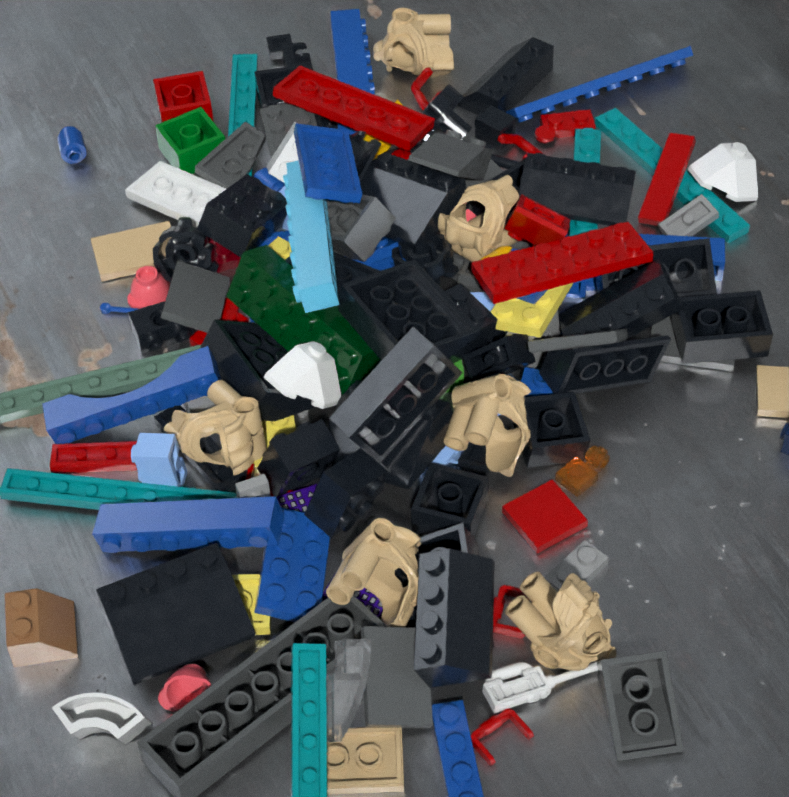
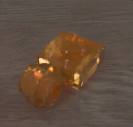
M592 446L585 455L586 463L577 456L556 472L555 481L576 497L580 496L598 481L599 473L594 469L602 470L609 463L610 456L608 451L602 446Z

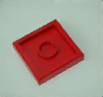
M553 479L502 506V513L536 554L588 527L587 518Z

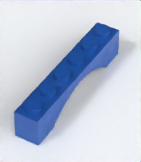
M209 346L180 355L172 366L159 377L129 393L105 398H86L68 394L42 403L46 431L55 444H69L110 428L127 424L136 419L153 415L162 410L182 405L188 401L208 396L209 387L214 382L221 380L218 364Z

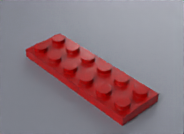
M298 66L273 87V97L283 100L285 103L293 104L310 113L318 114L328 118L330 121L348 126L352 130L366 132L365 134L373 136L377 140H383L408 151L434 127L435 118L303 66Z
M624 222L574 236H567L548 243H540L529 248L514 250L510 253L487 257L483 260L471 262L473 275L492 303L496 304L652 262L653 251L629 222Z

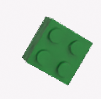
M202 107L155 125L159 150L172 166L190 174H194L195 166L225 140L224 134Z

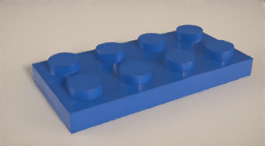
M296 123L294 138L305 197H311L316 200H336L342 203H360L362 190L349 131Z
M281 507L284 513V520L279 545L264 547L254 613L296 622L322 603L330 536L304 515L305 513Z

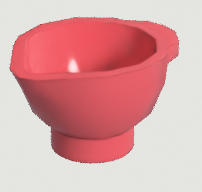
M152 266L139 268L136 271L135 278L132 280L131 292L127 296L128 305L131 308L141 309L166 301L170 282L165 280L162 274Z
M187 664L166 680L164 687L159 691L158 701L164 709L176 712L212 685L202 667L196 664Z

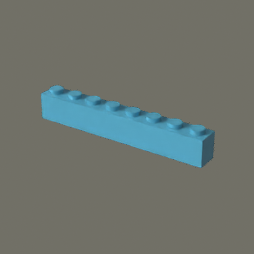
M299 160L286 163L287 174L283 175L286 187L284 192L287 201L286 211L289 218L287 225L291 235L288 238L292 250L290 252L293 265L291 272L295 284L293 292L296 302H302L305 313L340 305L327 199L316 200L311 197H305Z

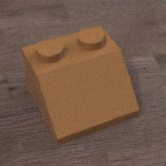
M38 588L5 593L6 645L14 668L78 658L74 601Z

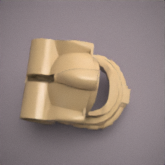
M408 8L395 9L392 13V20L387 26V35L373 46L374 59L376 61L382 60L388 72L392 71V67L419 76L425 68L430 67L433 71L430 77L449 74L454 70L453 51L449 47V34L451 31L450 14H418L416 11Z
M505 175L498 180L469 186L458 204L450 212V215L440 213L438 229L440 234L444 235L445 240L452 244L453 252L471 262L481 260L500 246H511L518 242V240L510 237L507 234L508 231L504 229L506 217L519 199V194L512 186L513 180L509 175ZM474 200L483 204L485 212L467 222L466 203Z
M498 374L456 386L451 396L454 411L444 438V444L457 451L466 450L469 442L480 446L485 445L487 468L490 471L500 472L504 476L511 477L517 460L531 437L524 404V396L528 395L531 390L523 382L517 381L512 376ZM497 415L506 416L519 427L513 430H506L503 422Z
M218 380L209 387L207 392L208 398L216 406L192 414L182 410H175L172 415V421L165 425L164 432L166 434H175L181 452L185 453L190 459L201 463L209 462L225 465L226 467L230 466L233 475H237L246 471L254 461L263 457V453L267 450L258 401L252 397L241 396L228 383ZM214 433L219 434L222 449L212 454L204 453L200 447V439Z
M385 518L375 519L343 551V561L326 589L328 598L336 604L346 605L350 602L355 591L363 590L365 587L380 600L383 606L381 621L387 627H406L414 607L417 605L419 576L415 554L419 551L417 548L421 545V538L413 531L395 526ZM398 568L402 569L408 577L409 583L406 587H402L401 581L395 576V570Z
M540 572L530 574L520 585V590L526 597L523 595L516 597L505 609V614L532 642L530 649L536 661L549 669L562 668L580 671L586 669L592 661L616 658L617 655L616 648L610 645L609 629L612 626V621L610 619H603V613L599 609L600 595L597 591L592 592L591 587L587 585L588 583L581 580L574 573L566 577L558 592Z

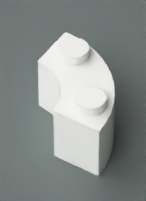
M105 693L75 695L52 707L70 734L80 740L92 733L105 732L112 734L118 740L127 744L153 724L146 715L127 701Z

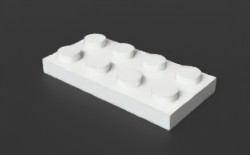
M159 161L127 187L125 192L127 198L176 220H179L180 217H190L193 227H198L206 204L226 190V188Z

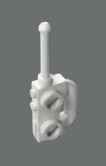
M598 661L589 664L584 670L568 671L553 677L552 675L545 676L540 666L532 667L526 662H516L492 670V678L485 679L486 683L483 684L482 692L494 713L503 712L506 709L527 702L532 703L540 698H546L550 695L551 688H554L555 684L594 671L598 672ZM518 675L521 676V678H518V679H515V680H512V681L503 683V680H506V679H509V678H512V677H515V676H518Z

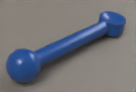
M102 303L100 305L102 314H109L110 312L128 313L138 310L137 308L115 307L109 303Z

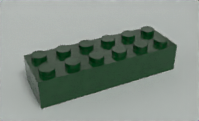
M267 245L244 251L226 297L260 325L263 330L270 334L288 352L296 345L313 341L324 346L326 352L335 360L341 396L356 380L363 381L377 366L379 357L338 311V306L305 313L302 302L297 303L294 296L293 286L295 284L291 272L293 267Z

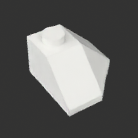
M721 143L692 163L688 168V171L702 187L708 190L715 187L727 193L726 198L743 202L756 201L758 198L756 160L742 143Z
M314 341L296 345L268 370L264 376L284 396L296 399L297 395L303 398L311 399V405L321 409L337 405L341 397L335 360L326 352L324 346Z

